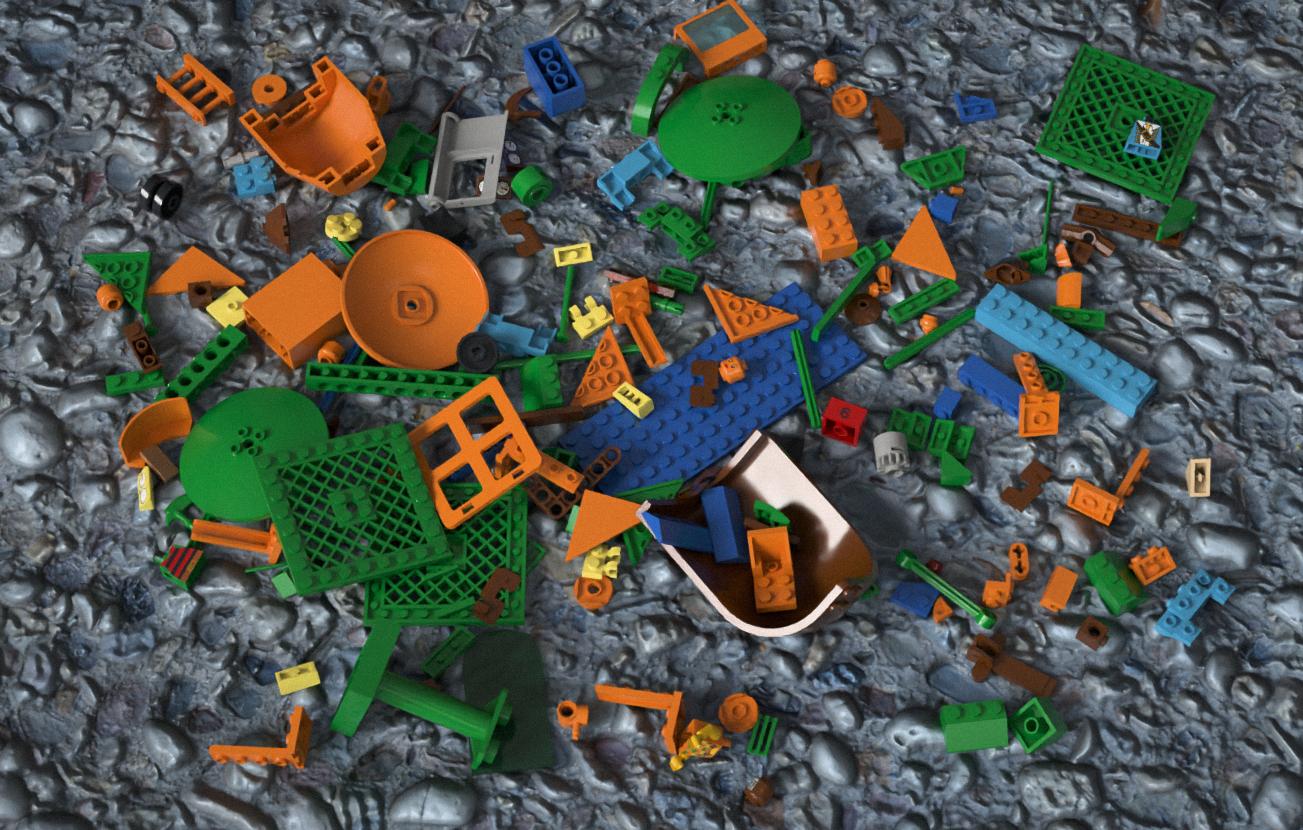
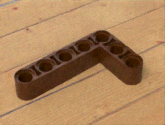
M615 446L608 447L581 473L589 481V487L582 488L579 485L574 493L576 498L572 502L565 499V494L569 491L564 489L556 497L535 474L529 476L534 481L532 487H526L523 481L520 483V487L549 518L559 520L575 503L583 498L585 489L591 490L620 461L621 451ZM608 452H615L617 459L610 461L607 458ZM593 466H602L603 473H594ZM543 491L547 493L548 499L540 501L537 498V494ZM559 506L562 510L561 514H552L551 507Z

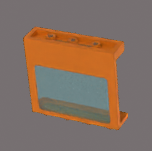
M735 0L724 1L720 5L710 8L706 12L674 27V39L678 40L681 38L704 66V76L707 80L767 51V39Z

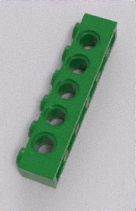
M231 324L223 328L213 341H210L206 348L200 354H197L193 361L187 367H184L180 374L174 380H171L161 393L156 395L153 403L174 397L187 398L190 406L249 346L247 335Z

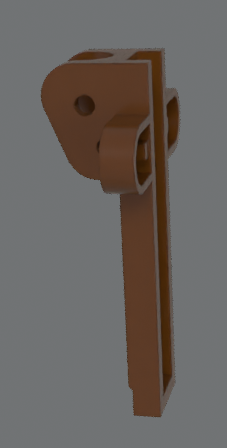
M978 633L975 636L966 655V659L975 663L971 673V678L974 682H985L990 672H993L1040 697L1049 698L1058 681L1002 653L1006 644L1004 635L995 633L989 638L984 634Z

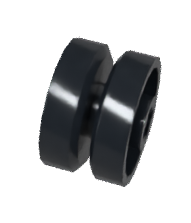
M159 173L152 175L145 182L139 196L140 208L150 214L153 213L163 220L170 219L181 205L184 195L183 185L174 180H169L166 176Z
M478 331L469 333L462 337L457 345V360L468 373L488 374L494 370L499 362V347L493 338L486 333ZM477 351H480L482 355L481 357H476L475 353Z

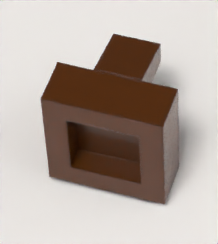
M815 160L813 164H804L802 171L805 172L804 179L810 180L811 186L818 187L824 171L822 162Z
M1077 240L1069 258L1074 259V264L1081 266L1082 263L1087 265L1095 247Z

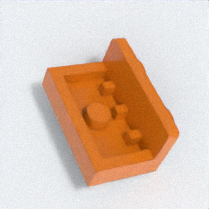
M1006 572L1004 582L986 580L981 605L989 608H1005L1007 600H1011V592H1013L1014 580L1010 579L1011 572Z

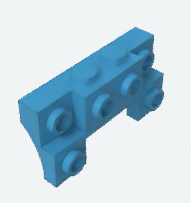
M649 139L632 153H628L622 161L614 164L608 172L597 179V186L610 196V201L623 212L636 201V197L628 190L651 172L662 181L675 169L664 158L659 147Z
M489 311L484 315L474 331L486 333L492 337L499 347V352H507L517 357L526 358L529 355H547L558 333L557 328L552 330L543 327L542 324L539 325L535 333L533 329L503 322L505 319L504 314L499 316L491 314Z
M1200 569L1193 579L1179 587L1176 598L1173 596L1166 604L1168 609L1157 621L1154 630L1163 636L1179 640L1190 647L1202 631L1191 621L1207 603L1209 597L1224 605L1236 588L1221 577L1215 579Z

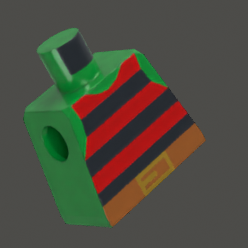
M173 545L168 553L159 550L155 555V561L161 563L160 570L162 575L186 591H189L207 561L204 551L179 545Z

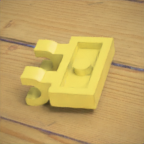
M591 295L585 298L586 304L584 307L590 312L587 315L582 316L576 305L569 308L571 312L569 316L575 321L572 323V327L583 340L614 322L613 316L604 305L598 307Z
M600 544L588 551L585 557L582 577L602 579V576L606 575L617 578V566L621 560V547H612L608 550V545Z

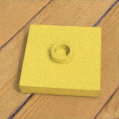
M234 286L207 306L206 309L225 328L229 324L239 328L246 322L241 304L248 297Z

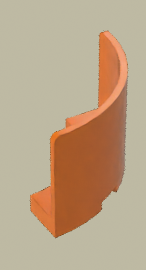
M170 398L153 403L142 409L128 422L118 442L127 467L144 468L147 466V463L140 457L142 450L154 444L159 446L165 441L167 443L189 435L193 428L194 419L187 398Z

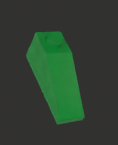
M1176 197L1159 225L1155 240L1161 241L1187 229L1191 222L1196 221L1198 216L1196 208L1198 204Z

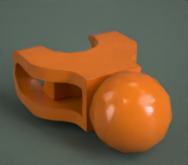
M375 76L371 79L365 96L378 126L379 120H381L383 114L387 113L392 102L391 94L387 91V80L383 76ZM377 83H383L380 90L375 88Z

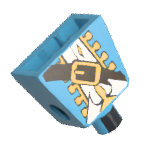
M1145 116L1143 121L1136 120L1123 151L1157 160L1161 151V126L1153 124L1154 118L1151 116Z

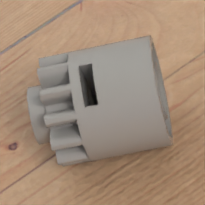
M885 432L874 438L873 444L877 472L881 473V476L886 475L889 478H897L904 475L905 471L910 470L907 439L903 433Z

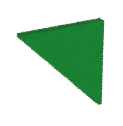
M152 251L82 255L88 265L109 284L118 286L123 298L140 314H144L153 260Z
M684 478L613 494L611 497L640 505L646 499H674L684 482ZM642 522L622 532L632 567L636 566L653 536Z

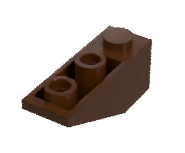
M874 97L873 105H870L871 115L875 117L874 128L875 130L878 129V144L882 145L883 151L904 148L905 133L901 121L878 97Z
M140 320L122 327L124 336L144 374L147 375L163 368Z

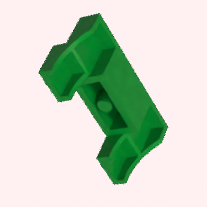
M403 121L393 139L388 142L384 163L377 174L371 179L372 182L388 186L389 191L405 196L413 184V179L403 175L417 152L427 155L432 153L437 144V138L422 132L413 124Z
M664 200L654 208L649 207L637 217V221L645 224L650 232L661 225V230L681 245L677 248V253L685 256L689 263H692L702 255H708L716 248V241L702 231L703 227L698 221H694L686 211L679 209L677 206L671 207Z

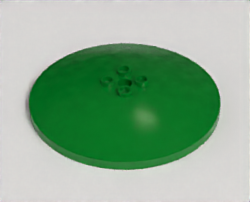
M724 76L699 83L677 96L666 108L660 119L658 141L664 158L680 173L702 181L734 182L760 175L782 162L798 142L802 121L795 99L778 84L754 76Z
M260 387L236 393L209 409L198 420L187 436L179 463L183 488L196 507L218 520L248 523L270 518L271 516L252 463V457L330 439V432L326 420L319 408L311 400L290 389ZM249 443H254L253 446L246 448ZM305 469L303 474L312 477L314 472ZM288 473L284 476V479L290 482L295 478V476ZM318 474L315 480L318 481L321 475ZM299 479L296 484L305 488L308 483ZM283 485L285 493L289 487ZM292 490L290 495L298 499L301 493ZM289 502L290 508L295 504Z

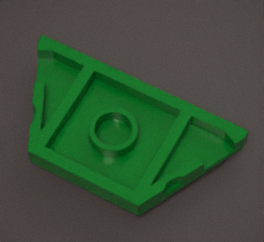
M959 146L901 163L900 168L929 191L962 182L964 178L966 146Z

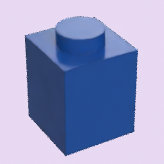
M938 193L936 198L932 199L929 204V209L931 210L930 217L951 224L957 211L958 200Z
M945 386L935 402L933 413L941 419L951 420L961 405L962 394Z

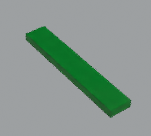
M872 258L868 260L814 326L811 336L812 340L818 342L874 273L877 261Z

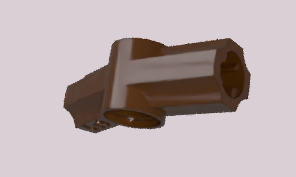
M1064 223L1061 231V239L1073 242L1079 240L1095 247L1094 250L1109 259L1118 246L1100 234L1099 230L1095 227L1087 228ZM1086 233H1091L1094 240H1088Z

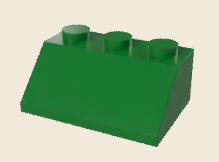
M556 354L536 356L519 368L525 412L563 407Z
M1102 551L1086 559L1083 572L1116 617L1150 600L1148 594L1116 551Z
M1003 699L942 706L940 721L947 754L1008 747L1007 716Z

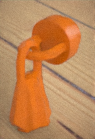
M880 266L875 273L880 280L881 286H878L877 282H871V284L867 285V293L872 295V297H878V293H890L892 290V271L887 266Z

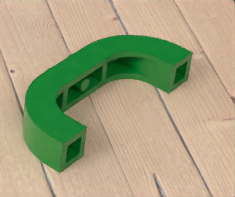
M668 42L660 51L636 99L631 120V132L644 137L649 136L655 123L656 106L674 70L683 72L689 61V49L687 47Z

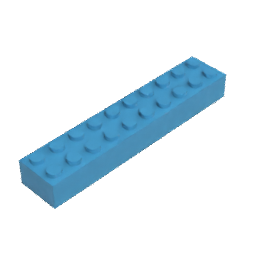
M999 283L994 286L976 308L975 321L1025 352L1032 353L1036 359L1044 364L1056 367L1063 372L1065 377L1131 418H1134L1154 392L1157 380Z

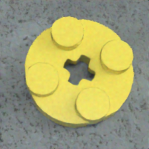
M350 212L341 215H329L325 223V232L332 239L334 236L338 237V241H352L358 238V234L362 233V223L358 218H355V214Z

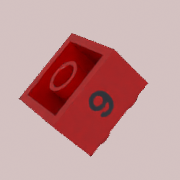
M831 397L823 414L821 435L857 448L865 431L868 410L860 405L850 404L841 398Z

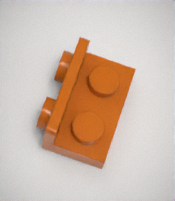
M1155 545L1146 550L1147 554L1133 557L1130 559L1131 563L1126 565L1129 569H1133L1141 586L1149 584L1176 568L1166 546L1158 547Z

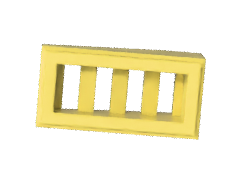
M624 382L612 393L615 398L640 419H643L654 409L652 399L628 382Z

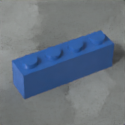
M972 354L959 368L957 378L962 384L974 389L977 394L989 399L995 406L1004 409L1010 416L1019 419L1020 394H1026L1024 387Z

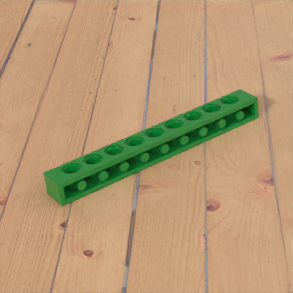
M307 362L305 380L307 390L457 400L489 377H496L499 380V375ZM487 395L479 401L495 403L491 395Z

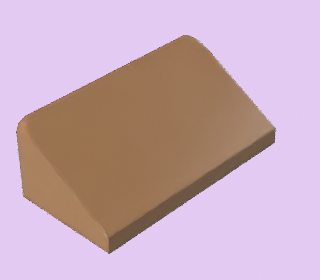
M156 444L140 452V457L164 484H167L180 473L177 467Z

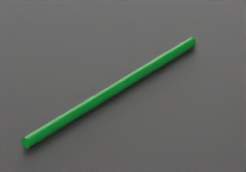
M1050 181L1042 245L1046 244L1053 181Z
M335 553V555H334V557H339V556H340V555L337 554V553ZM287 562L245 569V572L249 573L288 565Z

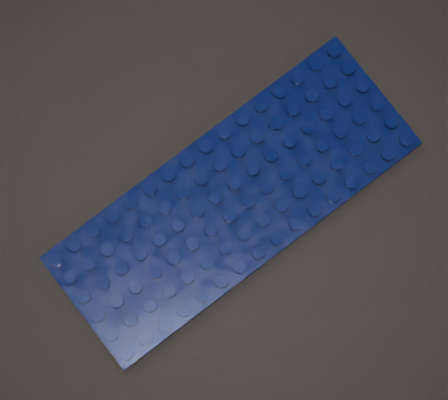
M794 281L761 304L784 310L783 312L792 315L796 314L799 317V321L733 345L725 329L721 330L636 387L639 391L650 397L654 404V409L643 419L637 417L617 400L560 438L558 445L564 450L577 454L579 458L578 467L582 472L608 447L615 446L621 451L620 461L595 485L604 495L612 496L613 494L684 478V482L680 487L682 488L698 477L703 471L711 468L744 445L745 440L753 429L766 430L806 402L791 339L792 330L798 329L801 331L815 394H818L867 360V354L835 322L831 324L818 342L812 340L813 328L826 312ZM737 356L740 360L744 359L748 368L745 371L746 376L735 383L724 382L718 369V389H712V394L716 395V405H712V407H694L690 405V387L695 385L704 386V376L691 374L692 361L716 362L719 360V368L721 367L720 363L730 357ZM610 451L607 453V458L610 461H615L617 454ZM600 465L593 466V471L596 474H602L603 468Z

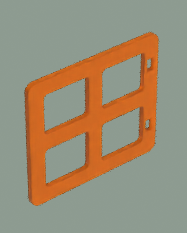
M496 377L487 378L407 434L433 504L443 524L448 529L456 528L541 469L544 465L541 454ZM487 395H491L504 421L478 440H474L461 415ZM449 424L461 447V451L432 470L419 444L444 425ZM512 433L525 455L526 461L501 479L496 480L483 457V452ZM469 463L483 490L465 504L453 510L440 486V482ZM523 470L525 472L516 479L514 478L520 471ZM471 505L474 506L473 509H471L467 513H464L465 509H467Z

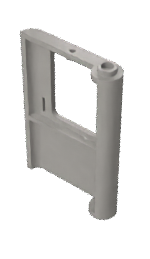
M508 110L502 115L460 120L457 114L452 112L442 114L427 205L432 210L436 211L443 206L446 209L492 204L496 201L509 115ZM487 158L481 196L449 200L455 163Z

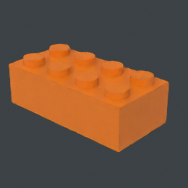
M837 184L802 191L800 205L821 263L848 257L855 253L858 241Z

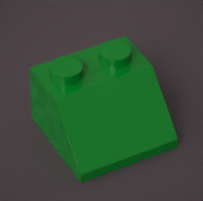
M1034 697L1007 720L1027 755L1055 743L1069 731L1048 697Z

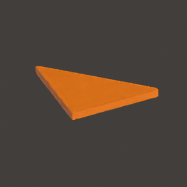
M923 205L895 248L891 258L892 260L956 281L955 270L926 206Z
M192 246L148 288L147 298L152 295L162 294V296L174 295L178 292H187L188 283L211 281L212 288H216V290L227 289L231 286L244 287L246 282Z
M707 284L703 287L732 345L799 321V317L796 314L792 315L783 312L784 310L759 304L758 301L746 297L735 296L734 293L722 289L711 288Z
M610 325L606 328L604 336L595 351L570 406L582 405L583 409L615 399L612 393L624 382H628L636 388Z
M585 489L565 562H570L574 558L594 549L596 546L618 536L627 529L640 524L641 521L635 515V512L641 505Z

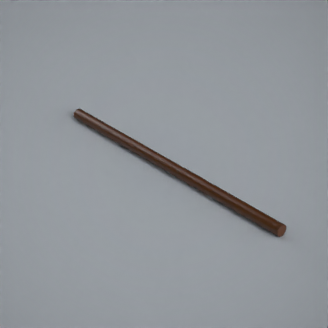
M463 85L460 88V90L457 92V94L446 107V109L443 111V113L449 111V109L455 103L457 98L466 88L465 85ZM441 116L429 130L428 135H431L441 122Z

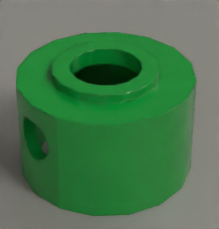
M531 165L521 170L514 177L511 188L520 201L528 207L544 201L550 195L553 183L541 167Z

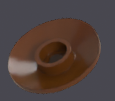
M858 293L844 308V313L852 323L866 326L873 324L879 319L881 305L872 295Z

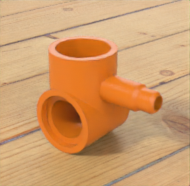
M563 701L557 707L558 722L563 727H573V740L579 739L581 725L588 726L589 705H579L572 701ZM565 712L572 713V715L568 717L564 716L563 714Z

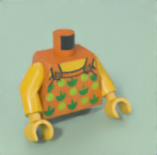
M693 719L679 736V756H673L669 765L673 771H677L684 766L682 760L686 761L691 756L711 758L718 750L729 751L731 739L723 738L722 727Z

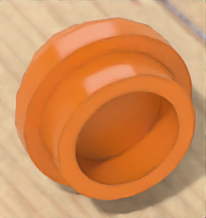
M924 315L923 319H920V325L925 335L938 327V318Z

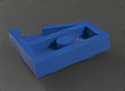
M954 92V100L962 124L997 118V111L992 99L979 98L973 95L969 98L960 96L959 92Z
M899 582L890 601L927 618L941 592L930 583Z

